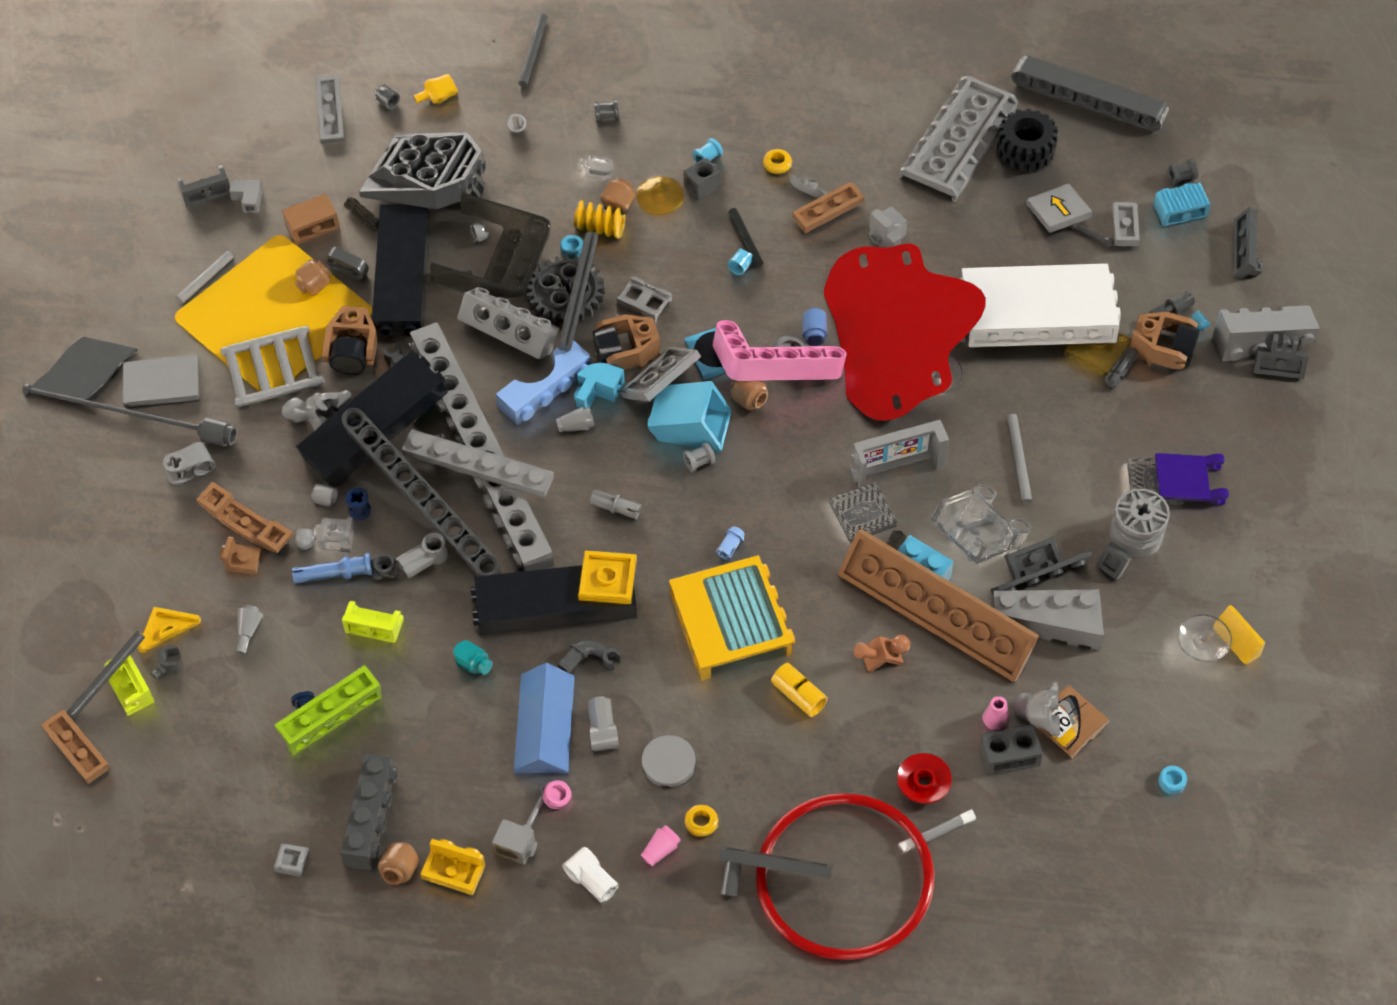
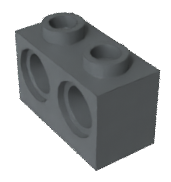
M1017 725L1009 730L999 731L995 729L981 734L979 748L987 775L1040 766L1043 753L1034 725ZM1019 743H1025V744H1027L1029 747H1028V748H1022V747H1020L1018 744H1019ZM992 748H999V749H1001L1003 752L996 753V752L992 751L991 749H992Z

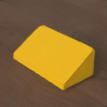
M1228 606L1214 623L1213 629L1238 658L1247 665L1261 656L1265 642L1233 606Z

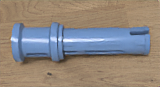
M368 552L364 556L353 558L343 556L341 561L292 568L294 584L341 576L346 579H351L352 576L361 574L371 576L373 575V566L370 553Z

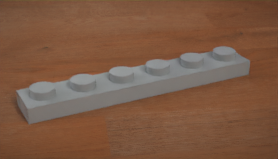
M411 429L402 448V454L543 498H545L554 479V472L413 429Z

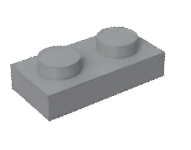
M1113 202L1114 245L1139 246L1140 234L1137 202Z

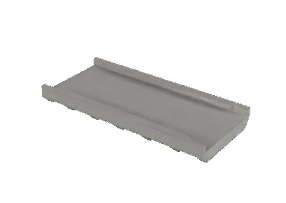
M970 76L962 77L900 169L899 178L903 176L911 178L953 196L952 200L956 201L998 137L999 126L1003 118L1015 111L1018 104L1017 98L1009 92Z

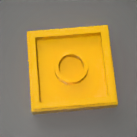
M585 550L578 599L581 601L631 604L637 554Z

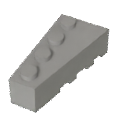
M1310 305L1283 306L1277 311H1272L1270 307H1261L1258 312H1249L1248 308H1240L1237 311L1238 313H1229L1228 309H1220L1212 340L1222 362L1236 361L1243 357L1256 356L1257 347L1270 348L1273 334L1279 335L1278 344H1281L1283 335L1289 336L1288 345H1291L1293 336L1299 337L1298 346H1309L1316 342L1320 328Z
M1099 589L993 591L991 607L1038 634L1041 639L1048 641L1056 639L1066 641L1067 645L1078 647V644L1090 646L1092 650H1101L1104 630Z

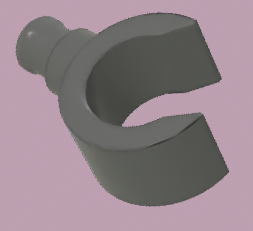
M169 645L159 651V664L150 673L154 679H158L165 672L172 673L181 669L178 662H164L168 656L180 654L178 647Z

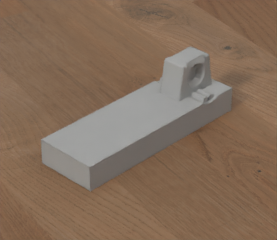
M339 75L315 77L321 144L345 142Z

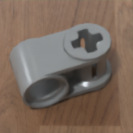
M202 442L193 443L184 449L170 453L163 459L167 481L172 485H182L194 478L206 475L215 467L212 457Z

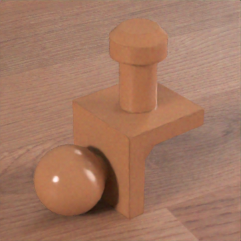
M902 634L896 635L892 639L878 636L868 644L857 643L853 652L856 658L864 659L867 671L872 673L886 662L896 665L903 664L901 654L908 652L911 644L909 638Z

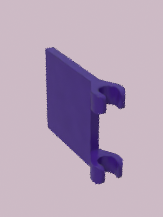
M1156 453L1155 464L1159 495L1164 499L1206 501L1216 505H1225L1226 499L1229 498L1228 489L1218 488L1210 490L1207 468L1213 471L1221 470V464L1225 462L1224 456L1222 454L1198 456Z

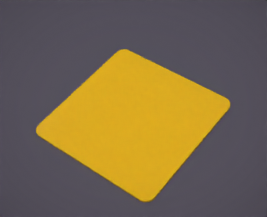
M277 235L178 310L175 314V321L227 366L226 356H223L220 352L222 347L308 326L309 334L307 336L314 360L317 361L323 355L326 326L342 306L367 308L370 317L372 316V307L332 274L329 276V285L317 295H311L308 291L303 294L295 285V282L298 281L295 277V272L308 260L314 259L287 237ZM298 338L283 341L294 378L307 369ZM274 344L260 347L270 387L275 388L285 385ZM250 350L235 354L242 379L256 391L260 392L261 389Z

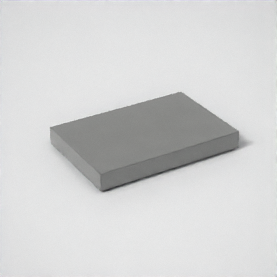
M669 347L619 389V393L625 399L649 402L701 356L698 350Z
M198 355L123 362V404L125 408L200 400Z

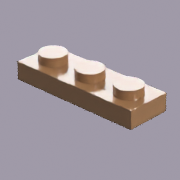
M849 182L793 211L792 218L806 234L863 204L865 197L852 182Z
M64 709L41 724L44 732L87 784H90L110 769L109 763Z

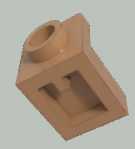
M228 537L226 545L221 547L220 560H223L226 571L256 575L263 552L259 547L237 545L234 537Z

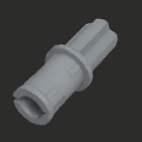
M593 490L590 496L591 504L610 510L611 514L616 512L635 520L639 516L638 512L630 509L640 511L641 504L622 499L619 494L614 496L599 490Z

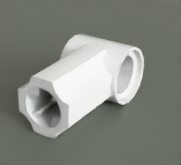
M582 847L562 865L566 874L575 883H581L600 903L610 899L618 889V883L600 867L595 855L586 847Z

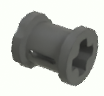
M614 100L612 103L594 101L596 122H600L602 119H615L619 121L618 100Z
M1189 159L1186 163L1176 166L1174 164L1168 165V176L1172 185L1179 184V181L1187 179L1196 180L1198 178L1197 165L1193 159Z

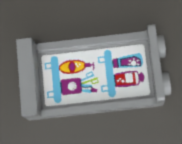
M941 420L854 443L853 454L850 455L852 468H849L852 483H857L859 490H864L866 476L929 458L932 459L936 470L946 468L949 438Z

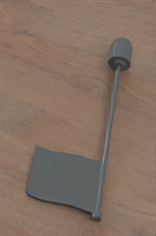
M82 337L71 345L53 367L32 386L28 384L23 386L22 391L24 394L35 393L197 430L200 440L206 443L226 447L227 445H233L237 437V427L232 425L231 422L206 417L199 425L88 401L87 399L109 380L119 366L133 353L138 351L137 348Z

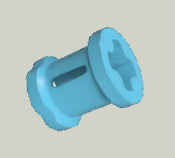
M709 138L706 141V145L692 152L693 159L696 163L706 157L711 161L715 157H721L723 149L717 140Z

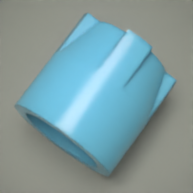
M742 248L738 249L728 261V268L734 274L742 275L752 263L753 255Z

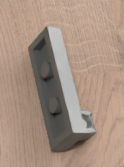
M1250 207L1234 218V276L1239 279H1243L1248 274L1257 277L1263 272V262L1256 257L1257 210Z

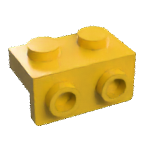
M431 839L429 844L431 850L421 871V879L474 895L485 868L484 856L478 850L471 847L464 849L455 846L454 843L446 839H440V841Z

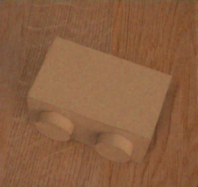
M326 193L282 210L285 225L296 245L340 228L337 212Z

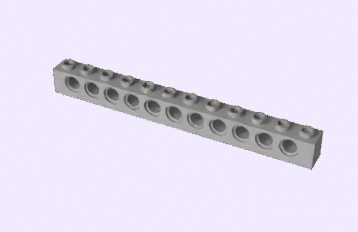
M436 322L410 332L411 342L408 343L410 351L412 350L418 357L423 355L431 364L429 368L433 372L438 370L447 381L444 385L450 391L436 404L440 413L445 412L447 416L445 417L446 425L449 431L454 430L456 434L454 436L455 442L473 448L481 446L476 449L505 457L438 323ZM473 476L476 487L478 489L482 488L485 493L482 496L488 509L492 508L494 512L492 517L497 529L502 528L504 532L502 538L507 549L512 548L514 552L512 558L516 568H522L523 571H532L553 566V552L523 492Z

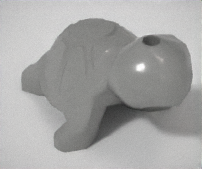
M344 390L342 392L322 394L318 392L309 397L306 402L297 397L292 398L283 406L281 415L284 419L294 423L309 420L313 429L316 430L351 400L352 395L348 390Z
M1053 682L1048 689L1038 691L1034 695L1029 692H1021L1017 695L1014 701V710L1019 718L1028 720L1032 725L1046 730L1052 736L1060 735L1059 715H1051L1052 710H1058V682Z

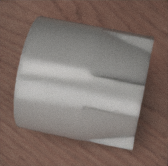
M316 483L311 493L313 503L333 507L338 499V488Z

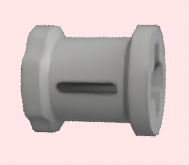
M707 442L695 450L683 452L684 462L690 472L696 471L697 467L704 464L715 463L714 452Z

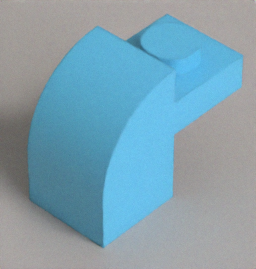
M594 363L583 368L577 375L578 388L574 394L576 408L578 409L582 406L584 408L590 407L596 396L615 402L619 395V389L625 384L624 369L607 363Z

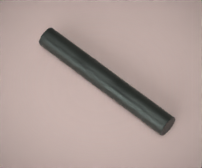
M736 208L730 209L728 214L747 252L753 255L752 262L755 267L762 266L764 262Z

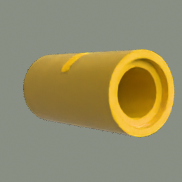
M790 663L783 664L771 679V683L809 717L818 714L827 703L828 697Z

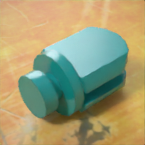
M464 640L454 648L453 654L456 664L468 672L485 675L491 670L493 663L488 659V654L474 643Z

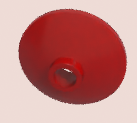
M918 753L909 756L902 762L897 773V783L904 796L911 801L920 804H931L940 801L947 795L952 784V774L948 765L938 756L929 753ZM926 780L929 784L922 785L919 781Z

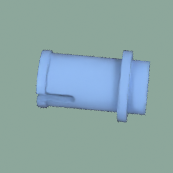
M735 526L726 530V537L716 550L717 555L727 561L732 558L738 545L745 540V533Z

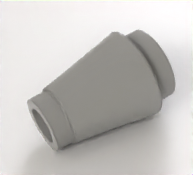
M582 406L556 418L560 433L585 431L595 426L590 407L584 408Z

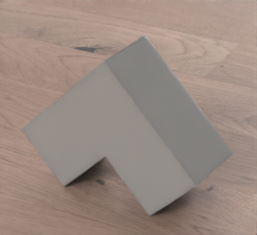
M232 179L229 189L231 200L242 201L241 205L244 213H258L263 193L261 181Z

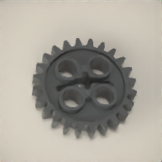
M568 255L564 257V261H560L559 257L556 256L555 262L552 263L547 259V266L538 264V271H531L532 277L527 278L526 296L527 302L530 303V309L536 311V316L543 314L545 319L552 318L553 324H556L558 320H562V324L564 323L570 299L569 293L571 295L578 266L577 256L572 261H569ZM594 264L591 265L579 315L581 321H585V314L592 317L593 309L599 310V303H603V295H605L604 279L601 278L600 271H595Z

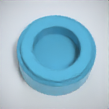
M576 235L564 237L560 242L561 254L564 257L568 255L569 259H574L575 256L579 258L583 246L582 238Z
M1167 766L1160 773L1159 786L1168 794H1179L1186 786L1187 775L1178 766Z

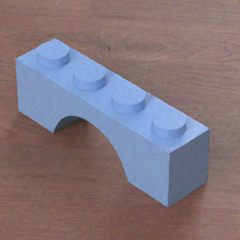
M574 340L570 351L566 352L559 348L552 351L554 369L547 378L535 383H524L514 380L496 393L498 409L517 426L523 421L529 420L543 406L549 405L553 398L561 392H566L578 380V373L586 366L591 365V355Z

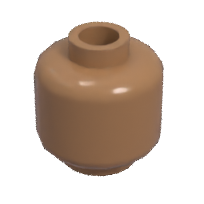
M622 178L609 181L600 197L605 205L604 209L606 210L608 206H611L613 214L617 208H620L621 213L627 212L635 199L634 186Z
M308 260L296 270L295 277L298 281L295 282V285L303 294L308 291L311 295H317L329 285L331 273L320 260L317 262Z
M733 380L731 383V398L747 410L758 409L767 401V386L762 381Z
M405 842L391 843L386 847L379 860L378 869L382 878L388 883L395 885L406 883L411 879L418 865L419 857L410 844Z

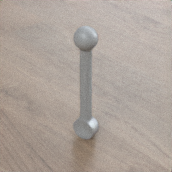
M546 785L541 788V796L527 823L523 825L524 827L531 829V825L544 802L543 791Z

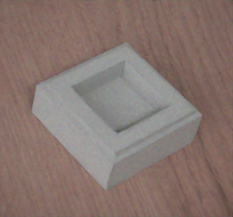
M281 843L274 864V871L302 877L309 854L308 848Z

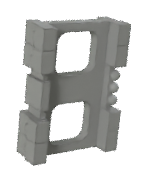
M632 276L626 288L616 298V306L628 312L632 309L633 312L642 314V317L653 318L654 323H656L657 317L666 304L672 301V295L670 292L661 288H653L652 285L649 286L648 283L645 284V281ZM632 287L642 291L637 300H632L625 296ZM652 297L663 301L657 310L646 306Z

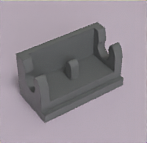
M223 165L218 166L220 171L218 175L203 178L184 185L182 178L177 179L186 207L230 194V184Z

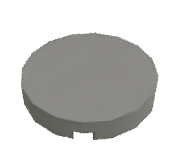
M674 735L659 736L651 740L645 747L642 754L643 772L647 779L655 785L677 787L686 783L693 775L696 765L695 752L690 743L683 738Z

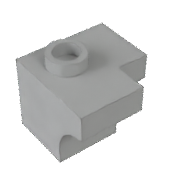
M892 206L883 212L876 209L870 213L869 237L872 242L883 248L900 245L901 239L906 236L907 220Z

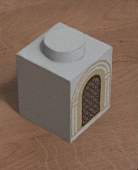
M503 819L492 841V847L495 855L525 865L528 856L532 857L534 855L537 841H535L533 829Z

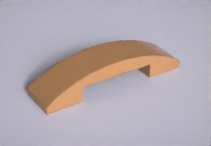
M211 482L196 499V502L227 528L249 542L271 552L278 553L293 536L292 531L273 519L269 522L234 500L230 492L214 482Z

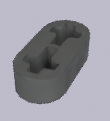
M332 247L324 256L325 262L332 269L357 280H361L369 270L364 260L336 247Z

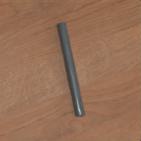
M544 13L539 14L518 82L521 87H526L548 18Z
M139 631L135 632L68 709L66 713L71 718L75 719L145 639L142 633Z

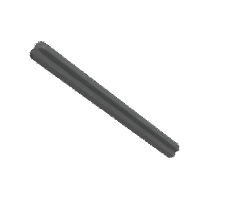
M590 231L585 234L558 345L560 350L566 352L572 348L598 239L597 233Z

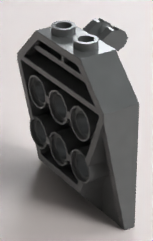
M466 132L395 134L363 184L359 194L362 198L431 209H440L464 199L475 204L481 197L480 194L486 188L485 183L480 178L486 171V161L483 160L481 148L471 135Z

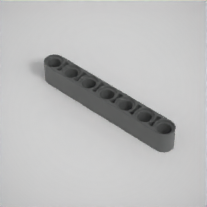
M1022 56L1011 75L1012 81L1018 86L1151 131H1157L1161 128L1169 111L1168 105L1159 99L1030 56Z

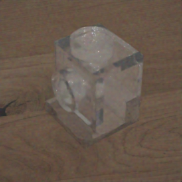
M347 517V520L322 518L321 525L316 524L314 529V539L318 540L320 550L351 553L355 535L353 519L351 517Z

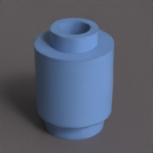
M811 308L805 311L802 316L803 338L809 345L817 346L823 344L827 337V314L819 308Z

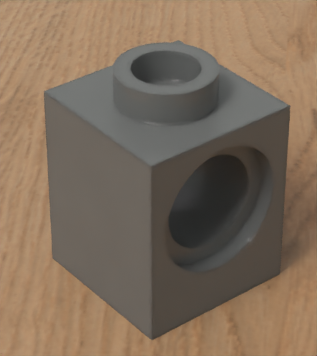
M706 157L684 170V186L700 200L721 187V170Z

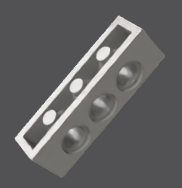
M480 287L464 293L457 316L458 320L537 359L551 354L559 329L552 325L548 319L537 318L531 315L529 310L517 308L511 305L507 299L492 296L488 290Z

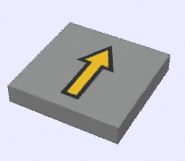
M1070 184L1027 199V206L1049 233L1092 218V210Z

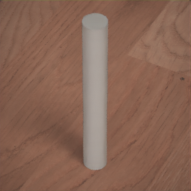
M226 251L177 295V300L181 304L186 302L234 258L232 253Z

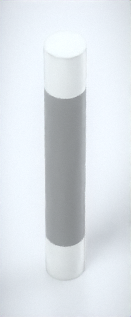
M968 810L921 834L927 843L976 820V816L972 810ZM911 838L898 844L903 854L916 848Z

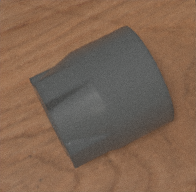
M385 84L375 90V100L387 109H393L397 106L400 100V95Z

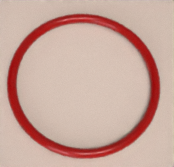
M838 793L823 795L799 804L782 816L766 836L760 852L771 854L772 848L782 832L796 819L815 809L839 804L858 805L874 809L898 823L913 840L919 852L923 867V887L913 914L899 930L880 942L859 948H832L814 943L802 937L783 921L769 895L767 868L756 866L758 897L772 925L783 937L800 949L834 960L869 958L890 950L901 943L917 928L924 918L934 889L935 875L932 856L925 839L917 827L907 816L888 803L860 794Z

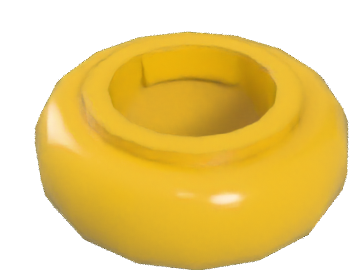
M781 149L767 152L763 159L764 168L768 172L777 175L787 172L792 164L791 156L788 152ZM781 160L783 162L780 164H775L772 161Z
M696 805L688 810L684 823L690 834L696 837H707L717 829L719 820L717 813L711 807ZM698 816H705L709 819V823L705 826H698L693 821Z

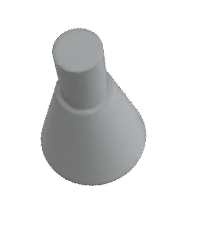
M244 605L243 608L237 609L239 639L236 653L246 654L249 639L253 636L263 617V614L259 612V608L255 606Z

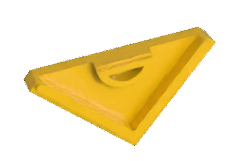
M153 607L143 632L145 639L138 645V651L144 653L200 624V616Z

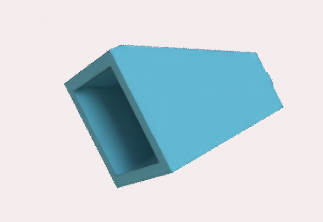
M712 381L668 385L654 397L653 408L647 421V427L658 441L694 448L702 447V444L707 442L713 451L719 452L723 448L732 409Z

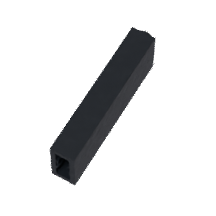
M380 205L372 322L377 336H410V332L424 327L430 228L428 208L412 205Z
M411 350L301 441L296 448L329 486L336 487L370 459L349 436L342 423V415L349 408L360 409L383 435L391 441L448 393L444 385L447 381L438 370L433 372L429 368L431 364L423 355L418 357ZM354 419L350 422L349 426H357L361 420ZM377 437L368 438L366 444L375 443Z
M582 565L474 577L475 587H470L472 603H477V610H472L474 626L479 625L480 635L637 618L634 585L631 604L581 601L578 599Z

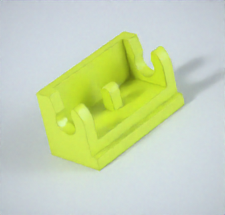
M349 602L342 618L345 633L396 643L404 620L403 615H400L401 611L395 610L394 614L359 608L355 605L356 602Z
M129 656L108 680L128 716L154 703L147 684L132 657ZM111 660L107 661L104 666L106 667Z

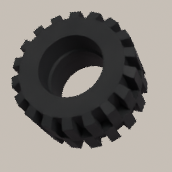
M1018 109L1016 113H1009L1007 117L1003 118L999 126L997 140L999 158H1002L1004 164H1009L1010 168H1018V171L1021 172L1024 170L1034 172V169L1041 170L1043 165H1049L1050 160L1054 158L1058 138V128L1055 126L1054 120L1049 119V115L1046 113L1041 114L1039 110L1031 111V109H1026V111Z

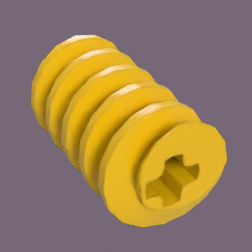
M580 200L575 210L573 227L577 226L580 231H583L585 228H587L588 232L596 230V233L599 235L605 231V235L608 237L614 233L615 238L619 239L624 230L626 215H621L620 208H617L613 214L611 206H608L604 212L602 204H599L596 210H594L593 202H589L587 208H585L584 200Z

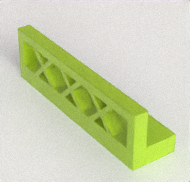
M364 665L277 722L275 728L286 742L287 749L293 757L382 697L381 686Z

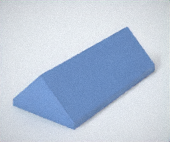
M544 663L521 674L514 773L568 774L575 678L574 675L548 663Z

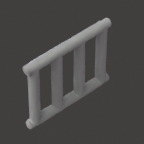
M308 326L220 348L221 354L226 356L237 396L234 402L236 407L254 404L325 384L322 376H319L307 336L309 334ZM294 338L299 340L309 379L298 382L294 380L283 342ZM271 344L275 346L285 385L275 388L270 387L260 352V347ZM250 350L261 391L246 395L235 354Z

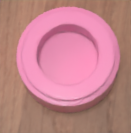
M560 780L549 782L543 791V800L552 809L565 807L571 798L570 787Z

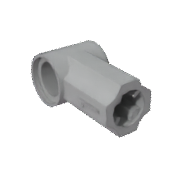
M432 532L423 538L421 544L396 558V561L404 575L409 579L432 564L440 565L444 563L448 558L449 552L444 537L440 533ZM434 547H440L437 550H431Z
M604 696L594 697L591 701H588L592 752L619 748L617 727L613 722L611 700Z

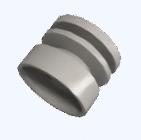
M1132 489L1125 492L1118 499L1109 530L1112 543L1132 557H1146L1154 554L1161 547L1170 517L1169 506L1164 498L1148 489Z

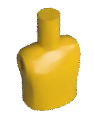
M445 74L426 80L424 83L425 91L413 95L416 104L430 99L435 104H440L458 95V90L450 75Z

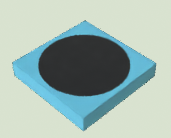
M716 328L684 338L686 348L698 350L701 356L694 364L702 380L726 373L713 348Z

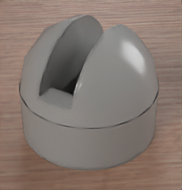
M512 113L507 119V125L510 130L520 132L526 126V119L520 113ZM514 116H517V123L519 126L517 128L514 127Z
M484 223L470 225V233L474 243L485 241L488 238L489 232H485L488 226Z
M304 528L294 531V543L300 550H307L313 546L315 540L314 531Z

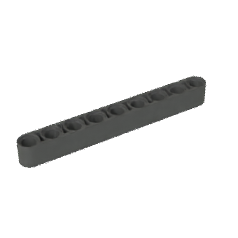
M358 408L346 410L342 415V423L349 436L432 527L444 537L445 541L477 576L500 574L501 569L498 560L372 421ZM352 420H361L359 425L354 427L349 426ZM377 437L375 443L366 444L368 438ZM384 456H394L392 461L387 463L382 462ZM402 473H410V477L407 480L401 481L398 479ZM422 490L427 492L424 498H415L417 492ZM435 509L444 510L443 514L439 517L431 516ZM452 527H459L461 529L457 535L452 536L448 534ZM470 545L478 547L473 554L465 553V549ZM490 563L494 565V569L491 572L485 573L481 571L485 564Z

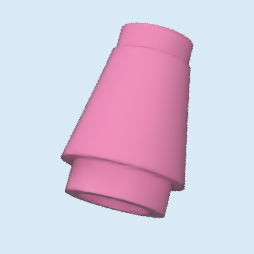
M994 697L983 713V722L991 730H1001L1009 723L1007 702L1003 697Z
M664 825L662 829H657L640 856L647 864L653 867L655 863H658L677 849V844L681 839L668 826Z

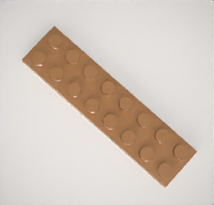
M863 529L857 531L837 574L1013 682L1019 678L1039 638L1038 634Z

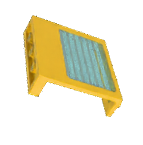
M759 555L669 580V593L701 681L711 678V668L779 648H784L786 656L792 655V644H795L792 629H787L785 625L787 618L784 608L778 607L775 585L770 586L768 566L766 563L762 564Z

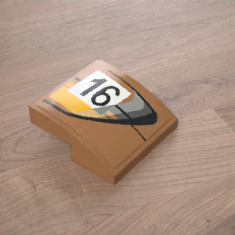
M1068 685L1059 693L1058 710L1051 711V715H1059L1060 735L1052 736L1046 730L1038 729L1073 759L1090 739L1093 740L1110 720Z

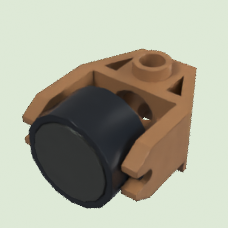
M342 306L326 326L322 355L324 357L323 362L329 363L330 367L337 372L349 375L358 374L365 370L366 362L367 366L374 365L377 335L367 308Z
M1170 312L1140 314L1130 348H1135L1138 357L1142 358L1149 366L1151 363L1172 369H1184L1185 364L1190 365L1200 329H1197L1198 323L1191 318ZM1162 330L1176 333L1171 349L1157 345Z
M625 314L602 320L594 325L595 331H592L593 342L599 363H607L624 370L639 366V369H642L647 362L654 360L660 355V337L653 318ZM619 334H628L632 350L621 351Z

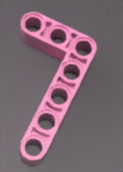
M722 320L717 323L713 340V348L729 378L736 381L838 379L842 375L847 355L845 350L836 346L749 347L739 326L729 320Z

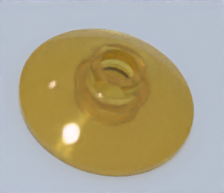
M666 176L648 178L637 189V201L640 207L649 213L657 215L675 211L682 204L684 198L682 186L676 180Z

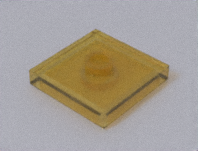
M1118 332L1117 343L1069 344L1065 349L1064 356L1106 377L1119 357L1122 356L1124 350L1131 345L1132 339Z

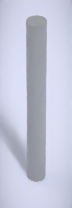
M1010 414L1007 416L1022 503L1030 504L1032 496L1018 418L1016 414Z

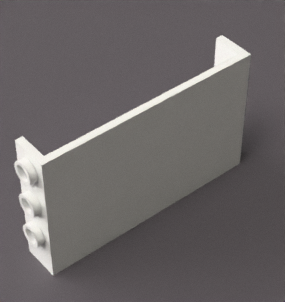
M1108 264L962 268L961 278L958 279L973 283L982 290L986 297V307L982 317L967 334L969 347L1117 343L1121 311L1120 307H1116L1117 290H1113L1114 274L1109 273Z

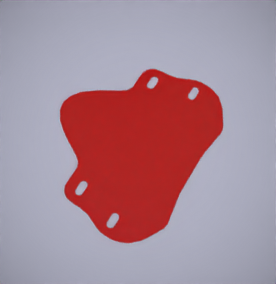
M913 243L886 248L863 246L850 250L839 257L830 270L824 287V296L835 321L840 347L847 354L844 367L848 400L864 415L874 420L885 421L902 417L922 401L948 390L953 380L948 362L949 353L982 317L986 307V297L982 290L965 280L929 272L924 266L920 248ZM904 252L910 253L911 263L909 265L904 264L902 257ZM862 254L866 255L868 261L867 267L864 268L861 267L859 256ZM934 371L939 372L941 384L937 386L934 385L932 379ZM894 395L900 397V409H895L893 406L892 397Z

